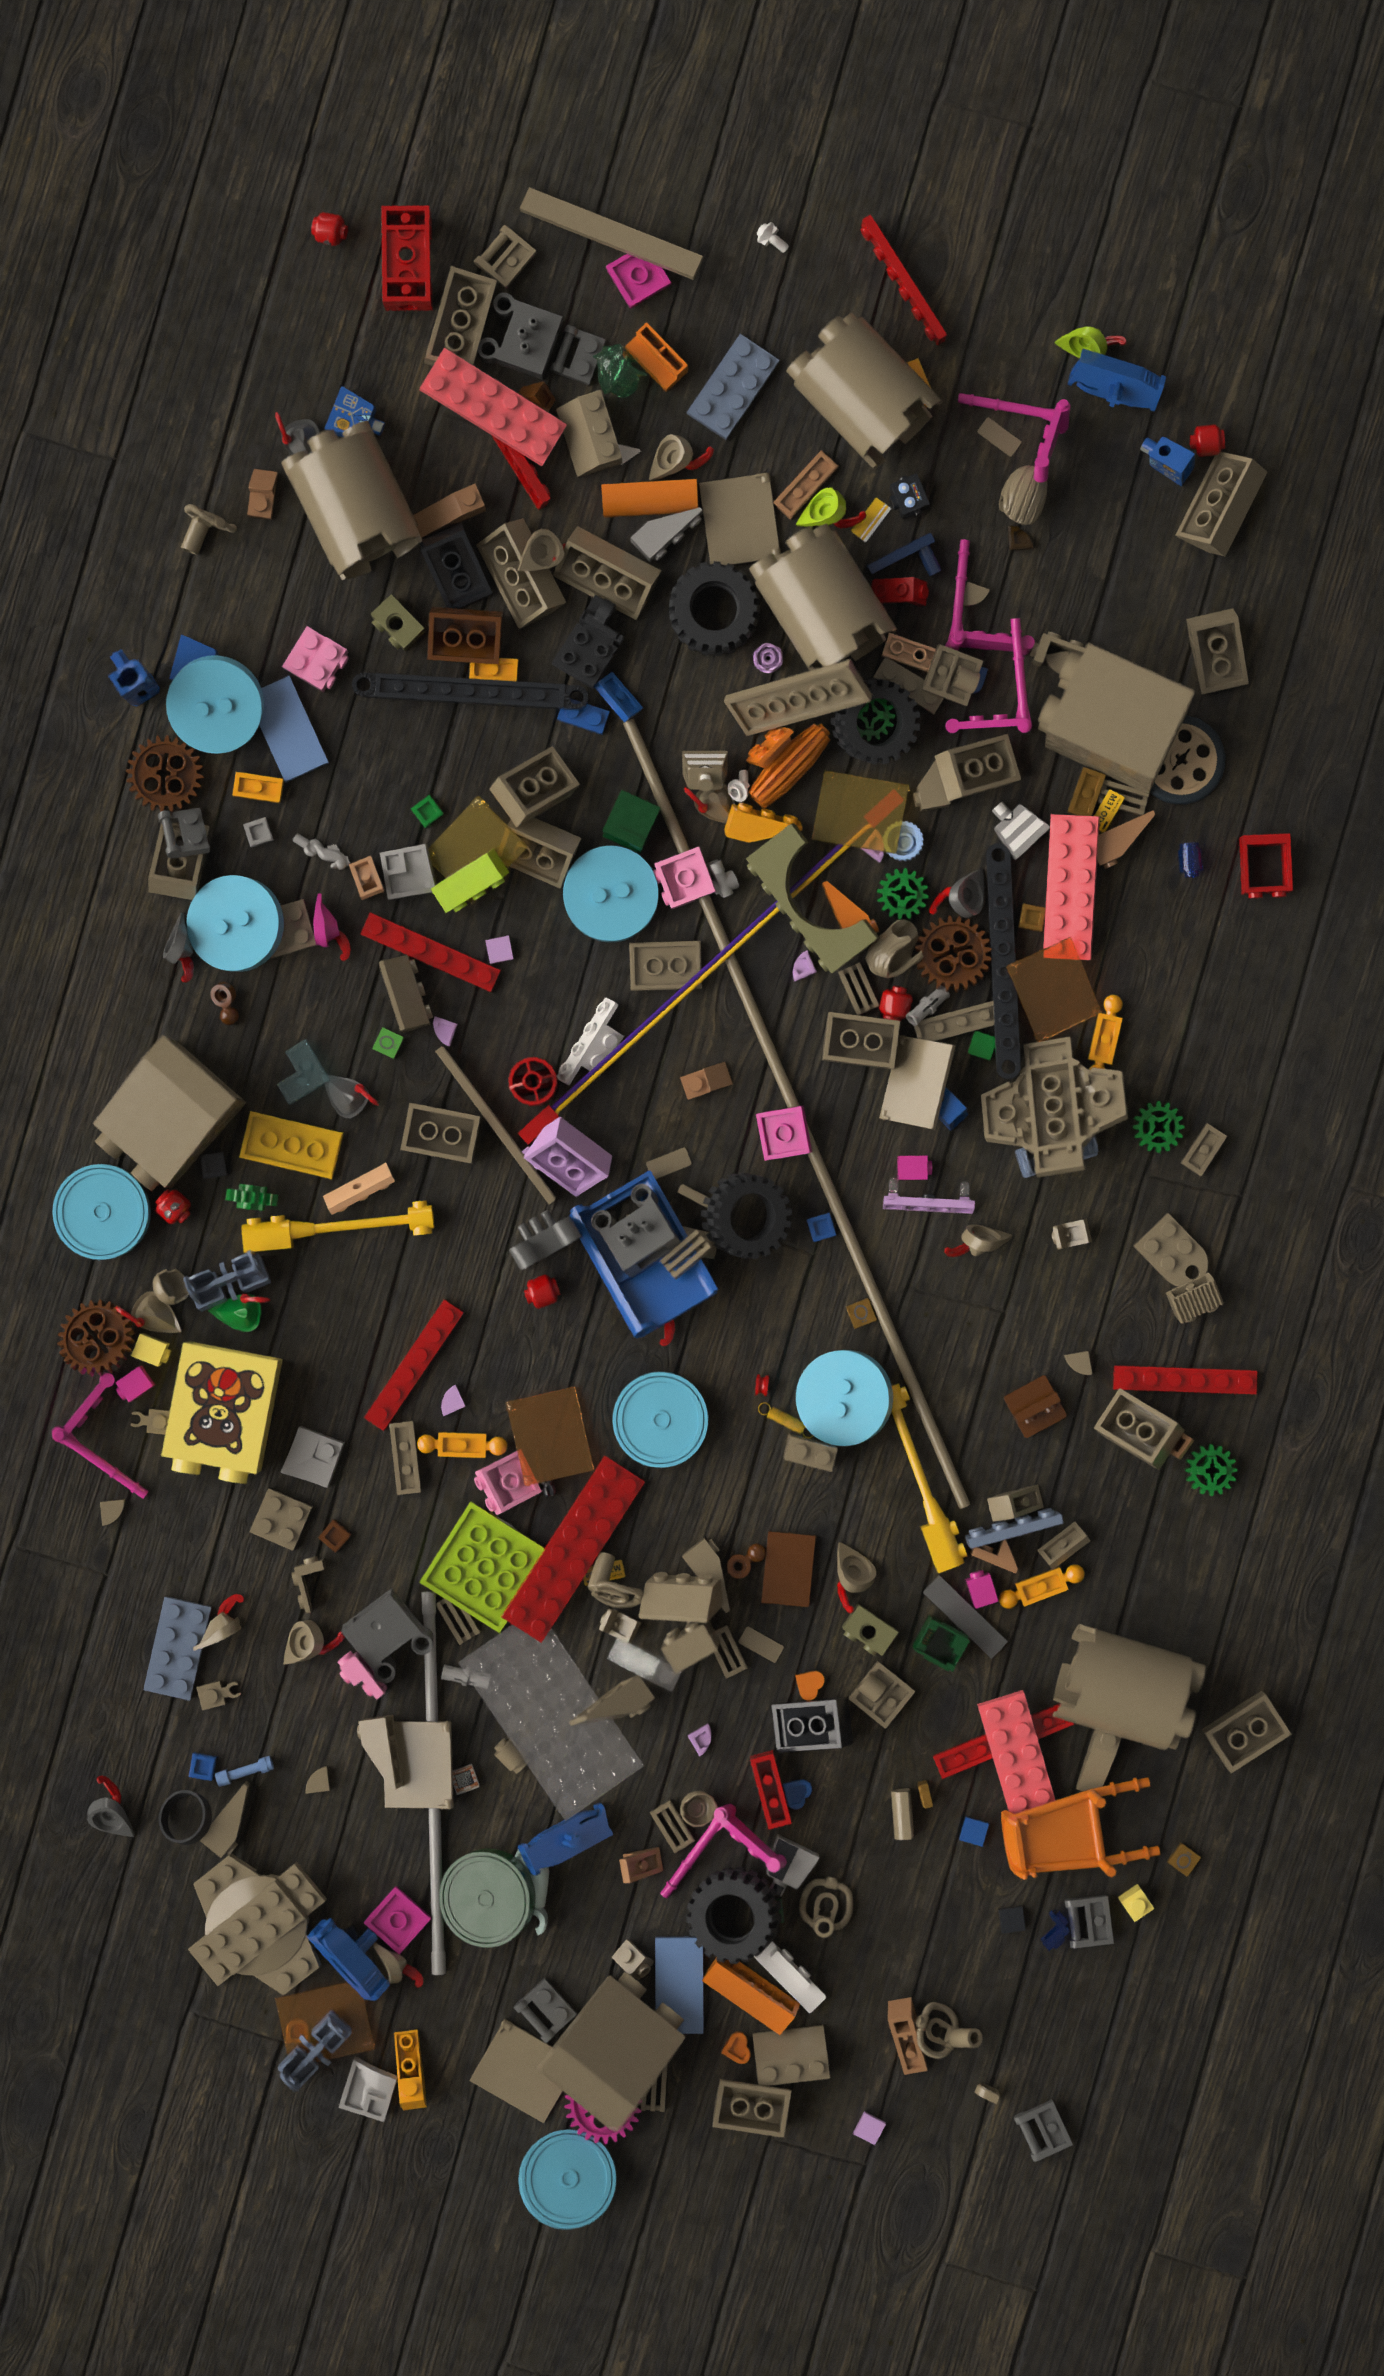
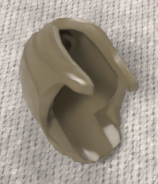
M1030 465L1019 467L1009 476L1001 491L999 510L1005 513L1011 520L1021 525H1032L1039 518L1047 496L1048 482H1036L1034 480L1035 466Z
M905 919L894 922L879 936L880 939L869 947L865 959L871 972L885 978L896 977L917 964L924 955L921 950L912 958V952L918 940V933L914 924Z

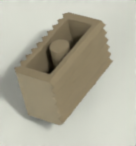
M1206 1273L1166 1292L1174 1315L1180 1323L1192 1322L1198 1315L1213 1312L1218 1309L1219 1305L1224 1304L1216 1282L1210 1273Z

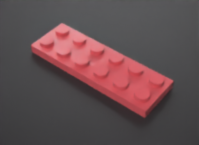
M446 348L441 352L419 389L540 466H543L567 426L561 420Z
M1051 814L1044 958L1092 960L1100 817Z
M1023 1690L977 1704L1008 1811L1016 1814L1056 1801Z

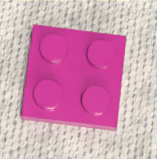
M625 254L606 266L608 273L630 309L671 285L662 267L629 254Z
M804 1105L756 1114L765 1161L812 1152Z
M395 1886L368 1916L364 1924L394 1951L400 1954L429 1922L431 1916Z

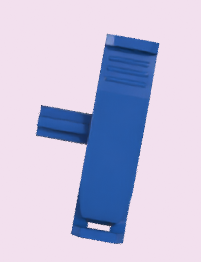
M1082 349L1080 359L1071 370L1067 385L1072 386L1074 382H1077L1076 385L1080 389L1106 399V401L1110 402L1109 406L1111 407L1121 403L1131 407L1150 408V411L1155 412L1164 388L1166 376L1161 375L1160 377L1144 367Z
M122 649L110 656L118 670L109 675L121 696L130 705L138 707L159 693L160 687L140 661H129ZM142 690H145L147 692L143 696H139L137 694Z
M602 1803L593 1805L594 1810L582 1811L535 1836L529 1843L518 1845V1849L530 1874L537 1876L541 1874V1868H549V1866L560 1864L612 1836L613 1833L608 1826L605 1807Z
M330 1918L328 1920L322 1919L307 1936L310 1942L363 1999L375 2001L390 1986V1982L386 1980L376 1965L365 1954L378 1939L377 1935L370 1929H367L354 1942Z

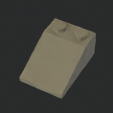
M1234 609L1186 619L1201 693L1206 694L1249 684L1239 619Z
M178 822L172 823L176 844L183 846ZM161 824L149 873V892L193 900L198 892L205 853L168 858L166 854L167 843L163 825ZM204 825L208 839L210 826Z
M636 1675L620 1682L570 1720L569 1723L573 1726L618 1719L628 1715L632 1718L636 1714L640 1715L651 1706L648 1703L655 1699V1697L641 1677Z

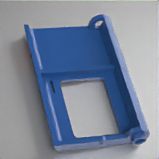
M650 1170L590 1206H583L582 1204L575 1206L570 1210L571 1214L569 1215L582 1236L580 1237L582 1244L635 1338L646 1336L712 1297L718 1291L701 1259L677 1280L660 1262L662 1258L630 1278L622 1270L603 1236L592 1227L591 1219L596 1212L609 1210L629 1198L632 1189L636 1185L645 1184L657 1195L658 1205L680 1241L685 1240L688 1236ZM648 1194L644 1195L641 1201H645L648 1198ZM692 1243L686 1249H684L679 1255H677L672 1261H670L669 1264H671L683 1252H685L689 1247H691ZM696 1250L689 1257L683 1260L678 1266H676L674 1268V1271L678 1270L689 1259H691L697 1253Z

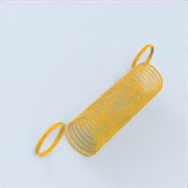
M770 1411L767 1413V1418L776 1420L777 1423L783 1424L795 1432L797 1431L798 1434L803 1433L804 1428L802 1429L799 1424L795 1426L794 1423L792 1425L791 1422H786L784 1415L780 1417L779 1414L777 1416L776 1413L774 1415Z

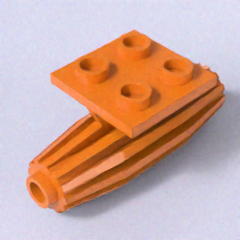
M812 724L792 740L790 735L793 731L790 728L777 727L770 729L765 735L766 740L761 745H755L748 754L750 756L746 761L749 764L764 768L748 791L749 796L764 809L788 792L814 765L830 742L828 737L830 732L822 724L818 726Z

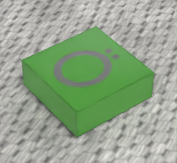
M382 1027L372 1049L395 1059L404 1037Z

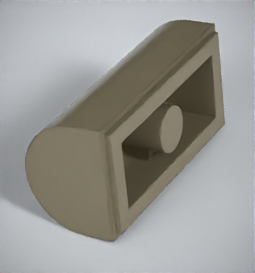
M911 1789L891 1790L894 1837L896 1840H912L914 1825Z

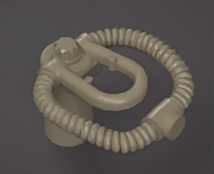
M188 504L184 509L191 516L192 520L180 548L191 554L199 555L209 527L213 526L228 532H235L237 527L235 524L226 523L223 518Z
M600 1552L595 1559L588 1584V1589L592 1591L591 1595L598 1601L614 1608H631L641 1604L642 1590L620 1584L617 1585V1583L609 1581L615 1557L611 1554ZM626 1593L635 1595L633 1600L628 1601L629 1596Z
M828 1877L826 1880H822V1878L814 1879L807 1884L800 1898V1915L805 1920V1923L807 1922L810 1927H813L818 1936L828 1937L834 1930L843 1929L851 1919L854 1903L852 1891L845 1884L843 1885V1883L838 1882L837 1878ZM820 1885L834 1890L837 1888L845 1893L847 1909L842 1921L834 1924L838 1910V1900L831 1893H822L816 1898L813 1919L809 1917L806 1911L807 1897H809L808 1895H810L809 1893H811L814 1887ZM825 1897L831 1898L834 1903L833 1909L830 1911V1918L818 1915L820 1901Z
M936 2002L927 2004L922 2011V2015L917 2016L915 2019V2024L918 2028V2034H916L918 2036L916 2037L917 2044L922 2052L931 2058L941 2059L949 2055L954 2048H977L982 2043L981 2032L975 2028H959L957 2026L958 2018L955 2013L944 2004ZM933 2009L943 2011L950 2017L951 2025L939 2018L929 2020V2013ZM934 2023L939 2024L940 2028L944 2027L947 2029L944 2040L932 2035L931 2027ZM924 2030L929 2040L944 2045L943 2051L935 2052L927 2047L923 2037Z

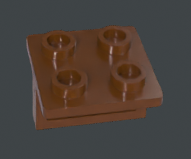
M1045 1375L1004 1396V1400L1025 1438H1029L1067 1416L1060 1403L1061 1400L1058 1394L1053 1391Z

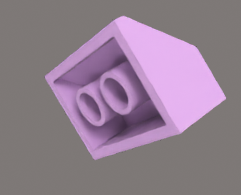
M559 1117L542 1129L524 1155V1159L571 1194L578 1196L609 1176L612 1155L563 1118Z

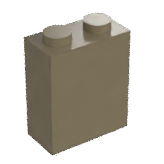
M789 1433L783 1457L787 1461L832 1472L838 1448L835 1445Z

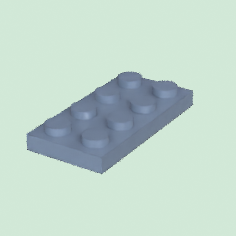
M740 334L687 411V414L727 440L778 365L779 359Z
M1047 1508L1038 1511V1515L1034 1517L1026 1514L1015 1518L1016 1522L1000 1521L993 1523V1528L987 1530L983 1529V1527L969 1530L968 1535H965L966 1543L972 1549L1063 1524L1062 1516L1059 1512Z
M168 1596L164 1597L143 1690L191 1700L203 1649L200 1648L194 1651L193 1647L201 1642L207 1630L212 1606Z

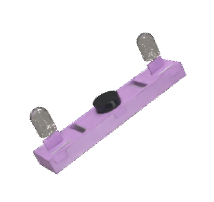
M895 1177L889 1180V1192H898V1179ZM963 1181L960 1184L961 1196H969L970 1185L967 1181ZM889 1193L883 1199V1209L973 1214L975 1201L969 1200V1197H960L959 1200L936 1199V1196L931 1194L922 1195V1198L900 1197L898 1193Z

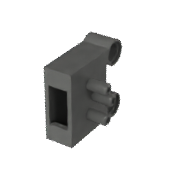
M508 293L498 294L493 302L495 314L500 319L507 320L511 318L501 348L498 347V343L492 338H483L479 342L478 354L480 360L485 364L496 363L543 380L563 324V317L514 300ZM501 302H508L511 305L507 311H501L498 308ZM487 346H492L495 349V352L490 356L482 353L483 349Z
M645 1184L636 1185L631 1191V1198L639 1209L621 1221L617 1222L604 1210L596 1212L591 1219L592 1227L603 1236L622 1270L630 1278L671 1252L681 1243L658 1205L657 1195ZM648 1194V1198L645 1201H641V1198ZM609 1220L608 1225L604 1228H601L602 1224L605 1221Z
M549 1210L542 1212L540 1215L547 1226L545 1230L536 1216L531 1218L529 1223L536 1234L535 1236L532 1235L526 1223L518 1226V1230L525 1241L509 1249L520 1270L528 1268L582 1237L570 1216L556 1223Z
M392 1588L343 1624L342 1634L374 1671L375 1679L380 1683H389L394 1679L396 1662L389 1655L412 1638V1649L419 1655L428 1654L433 1647L434 1635L432 1631L422 1626ZM420 1637H424L428 1639L429 1642L425 1645H421L416 1640ZM381 1666H388L391 1671L383 1673L379 1668Z

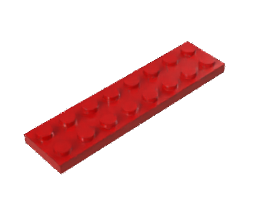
M604 1456L501 1617L542 1643L645 1481Z

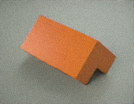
M647 322L625 346L626 351L666 392L688 372V365Z

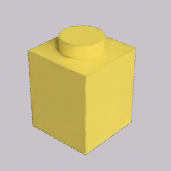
M141 1333L131 1356L158 1367L161 1366L162 1362L166 1364L171 1350L168 1349L169 1343Z
M1138 1884L1118 1897L1134 1922L1154 1909Z

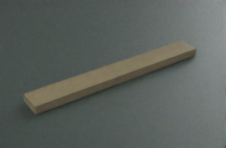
M530 187L520 206V211L692 280L695 279L703 261L702 255Z
M440 1047L435 1052L549 1205L556 1200L555 1195L532 1164L524 1159L521 1149L446 1048Z

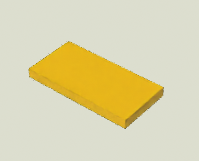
M250 1111L239 1157L333 1179L343 1133Z

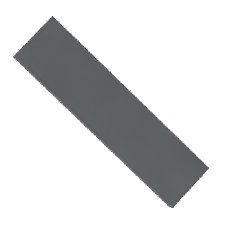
M940 1575L923 1591L991 1659L1008 1642Z

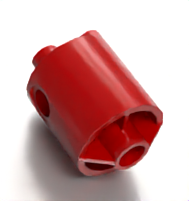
M536 1057L525 1058L512 1068L509 1076V1088L513 1096L522 1104L531 1107L541 1106L549 1102L556 1094L558 1087L557 1075L552 1066L545 1060ZM532 1075H534L537 1084L535 1088H533L530 1078Z

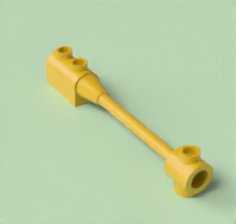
M427 1201L412 1202L413 1207H408V1215L320 1224L290 1221V1219L285 1220V1215L271 1216V1221L261 1222V1218L247 1219V1224H242L244 1253H247L248 1250L257 1252L294 1248L293 1239L310 1237L316 1233L409 1224L413 1235L432 1234V1229H434L432 1205H427Z
M899 1384L892 1385L893 1405L891 1412L924 1499L923 1504L928 1524L921 1526V1530L936 1571L941 1573L965 1563L963 1558L967 1557V1553L963 1543L958 1544L955 1535L959 1534L955 1521L949 1522L936 1499L932 1496L901 1409L907 1406L905 1401L910 1400L906 1387L900 1388Z

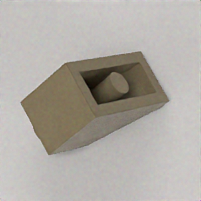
M935 760L916 788L917 792L913 793L915 806H920L921 812L949 807L950 805Z
M1038 1485L1001 1493L987 1499L993 1522L1014 1519L1044 1508Z

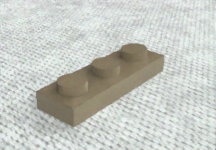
M887 657L884 658L873 677L901 685V688L906 689L910 693L909 697L915 699L918 706L933 715L944 699L921 690L924 679Z
M414 1421L390 1423L397 1495L421 1492Z

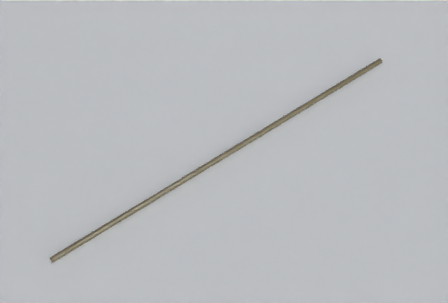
M630 719L623 723L657 804L660 807L679 854L689 851L690 848L634 719ZM707 895L698 900L719 949L722 951L730 942L711 897ZM733 953L725 960V963L788 1108L800 1106L735 953ZM807 1124L812 1152L808 1153L809 1159L959 1509L970 1505L968 1497Z

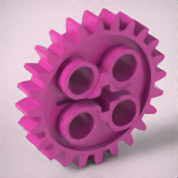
M565 2095L566 2099L571 2100L570 2104L564 2106L566 2109H571V2113L566 2115V2118H574L570 2126H579L578 2135L586 2132L585 2140H588L591 2135L594 2136V2143H598L599 2138L602 2137L604 2144H607L608 2137L610 2136L614 2142H617L618 2133L622 2137H626L624 2129L632 2131L633 2128L629 2123L631 2121L638 2122L639 2120L634 2117V2113H641L642 2111L635 2108L616 2132L610 2130L605 2125L602 2128H597L594 2125V2116L586 2117L585 2114L588 2111L570 2096Z

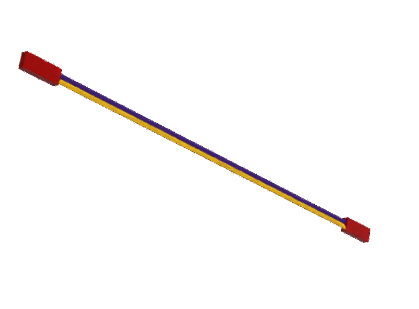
M895 790L891 791L863 817V822L790 888L792 899L870 828L874 829L904 802V799ZM773 903L554 1105H548L518 1132V1135L529 1145L545 1126L559 1117L558 1114L564 1107L779 912L776 904Z

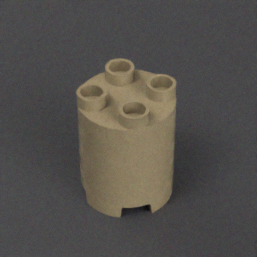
M850 313L843 320L840 316L836 317L822 330L818 337L826 344L823 348L819 347L811 354L805 351L788 367L786 372L795 380L794 386L858 454L873 469H876L886 461L881 453L886 452L898 440L906 445L931 419L932 415L924 404L931 408L936 404L940 405L943 401L863 317L857 318L853 313Z
M368 421L357 423L346 429L342 433L344 436L342 439H338L334 429L319 433L308 441L312 450L311 454L308 451H301L289 456L281 463L331 566L336 569L342 580L370 573L369 561L375 560L390 551H393L397 558H400L422 542L417 529L418 524Z
M827 523L814 530L811 527H807L799 531L786 542L790 550L777 557L774 554H770L749 568L756 580L755 585L810 671L836 664L838 661L849 656L857 661L886 641L884 633L897 630L836 531L830 529Z
M1079 1624L1072 1635V1639L1079 1642L1078 1652L1075 1654L1071 1664L1062 1663L1053 1698L1054 1701L1061 1703V1705L1053 1713V1717L1158 1749L1166 1750L1171 1748L1176 1750L1181 1737L1188 1738L1191 1732L1195 1710L1186 1708L1185 1705L1189 1700L1191 1691L1198 1693L1203 1682L1205 1665L1193 1662L1191 1657Z

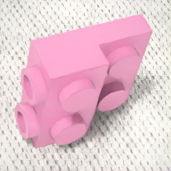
M307 626L282 667L324 693L326 688L330 689L336 680L334 675L338 668L342 669L349 659L347 656L348 651Z
M700 847L655 863L656 870H653L657 883H662L665 892L661 894L666 906L670 905L672 909L716 892Z
M521 1449L475 1472L477 1475L474 1478L475 1484L479 1490L482 1491L484 1489L488 1497L485 1499L486 1506L491 1512L495 1511L496 1515L542 1492Z
M349 1651L338 1661L342 1670L340 1675L347 1684L351 1682L355 1686L360 1681H363L364 1685H362L364 1691L369 1697L374 1696L376 1700L387 1690L388 1687L384 1683H380L375 1679L374 1671L358 1652L353 1654L352 1651Z

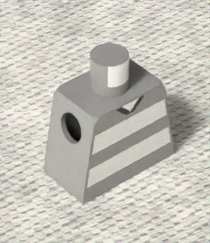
M1002 801L992 810L1001 820L994 830L1002 843L1007 846L1014 860H1017L1050 828L1049 825L1021 804L1011 811Z

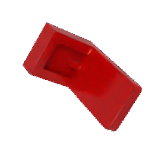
M915 577L872 580V590L881 603L907 602L916 606H926V599L929 595L926 581Z

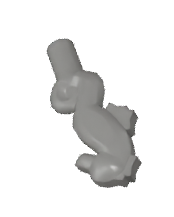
M298 833L293 839V842L304 848L306 855L312 857L318 854L322 860L335 862L331 864V869L338 868L342 870L350 864L348 856L345 857L340 852L337 844L324 848L320 841L316 839L308 840Z

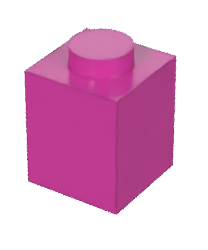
M897 1156L898 1180H928V1175H932V1161H928V1156Z
M139 1366L116 1382L118 1386L116 1391L122 1400L127 1399L128 1402H132L156 1384L144 1367Z
M983 1570L970 1573V1578L965 1580L973 1606L979 1608L998 1602L990 1574L988 1572L984 1573Z

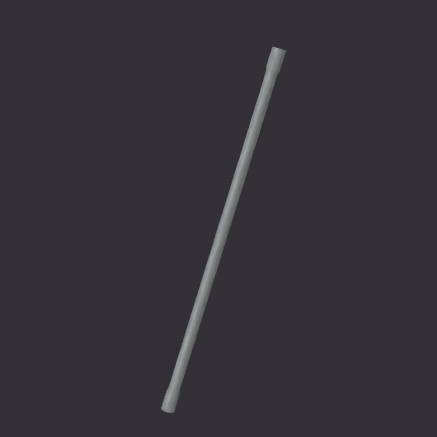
M429 1591L422 1592L424 1627L430 1629L434 1635L432 1650L424 1655L426 1721L438 1722L436 1593ZM424 1638V1645H425V1644H427V1643L429 1642L428 1639H426V1638ZM429 1808L432 1974L443 1975L446 1974V1953L444 1950V1921L439 1903V1891L442 1882L441 1810Z

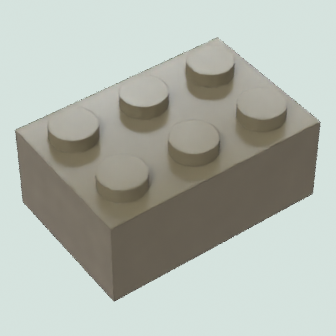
M1008 734L935 755L948 802L1021 780Z
M552 746L499 776L491 786L490 791L515 826L519 827L569 798L580 784Z
M829 1012L822 1061L893 1070L900 1021Z
M410 1103L401 1150L473 1164L482 1117Z
M1120 1388L1094 1427L1100 1435L1157 1470H1160L1185 1431L1174 1420Z
M710 1621L707 1623L687 1622L684 1629L680 1630L677 1627L666 1634L667 1636L661 1649L675 1674L717 1651L720 1639Z
M1262 1691L1201 1729L1230 1773L1238 1770L1291 1735L1276 1709Z

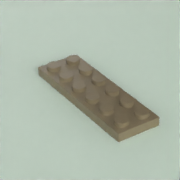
M847 660L726 695L724 703L746 736L870 702L872 694L851 661Z

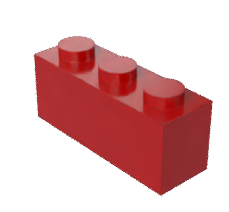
M773 1750L751 1755L750 1761L768 1829L792 1824Z

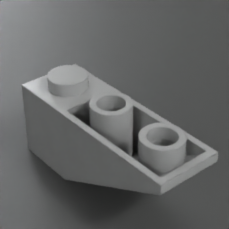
M699 507L648 521L631 537V543L649 562L654 559L658 561L667 553L666 548L671 543L675 545L685 536L683 532L689 526L693 529L702 520L700 517L702 509Z

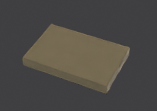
M701 941L629 943L631 991L679 990L701 970ZM702 982L695 989H702Z

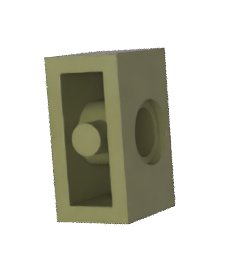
M392 594L371 613L374 619L371 623L381 633L385 630L391 636L388 640L397 650L401 647L406 652L426 632L424 627ZM395 619L403 621V626L399 630L390 628L391 622Z
M857 1603L854 1612L849 1615L842 1625V1628L845 1630L844 1635L853 1642H856L857 1639L865 1644L863 1648L874 1656L877 1653L883 1656L898 1634L895 1628L859 1603ZM871 1625L875 1628V1633L872 1637H864L862 1635V1630L865 1626Z

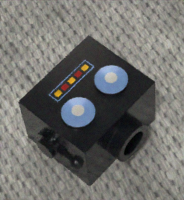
M917 473L909 477L903 476L899 478V481L890 484L889 490L892 495L889 497L890 503L894 510L898 509L902 519L908 518L911 515L917 516L923 510L928 509L930 503Z

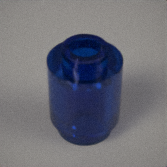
M1199 843L1180 844V850H1178L1180 874H1185V878L1198 877L1199 872L1204 871L1202 849L1199 848Z

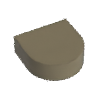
M979 2083L976 2087L975 2093L997 2104L1000 2097L999 2090L983 2083Z

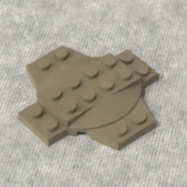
M1070 1037L1024 1044L1025 1067L1020 1070V1076L1011 1084L1009 1082L1004 1083L981 1095L985 1139L987 1142L1021 1146L1033 1154L1037 1177L1085 1170L1084 1147L1092 1140L1094 1135L1128 1119L1122 1071L1100 1068L1086 1069L1078 1060L1074 1059Z
M231 1853L193 1884L206 1915L205 1935L190 1946L188 1950L217 1986L230 1976L238 1973L253 1975L280 1994L285 1995L321 1966L316 1949L307 1938L309 1914L323 1904L327 1898L298 1862L280 1876L274 1874L269 1876L260 1875L256 1872L255 1868Z

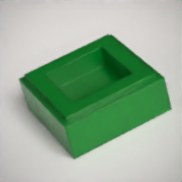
M430 795L411 808L425 829L444 815Z
M974 1031L967 1054L990 1061L995 1048V1037Z

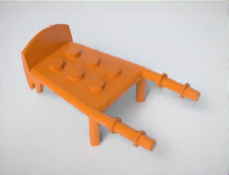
M1134 1777L1132 1781L1117 1784L1110 1782V1785L1089 1789L1016 1814L1007 1810L1002 1811V1832L1010 1870L1025 1880L1028 1879V1875L1035 1878L1037 1873L1100 1867L1109 1877H1113L1116 1874V1870L1111 1865L1120 1863L1126 1865L1129 1861L1144 1858L1149 1860L1150 1857L1160 1855L1158 1846L1149 1848L1143 1846V1849L1130 1852L1120 1851V1854L1106 1856L1098 1807L1102 1808L1106 1804L1102 1796L1112 1795L1114 1797L1117 1793L1131 1790L1138 1792L1141 1788L1150 1787L1149 1778L1137 1779Z

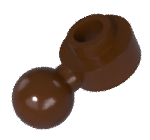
M220 982L211 989V999L217 1006L222 1007L220 1012L221 1021L225 1025H233L239 1018L238 1011L231 1006V1003L236 999V991L230 983Z
M755 1543L748 1548L745 1556L741 1554L731 1556L726 1563L729 1575L737 1579L746 1577L751 1569L750 1563L761 1562L765 1558L766 1550L764 1546ZM741 1562L742 1568L738 1571L735 1570L734 1564Z

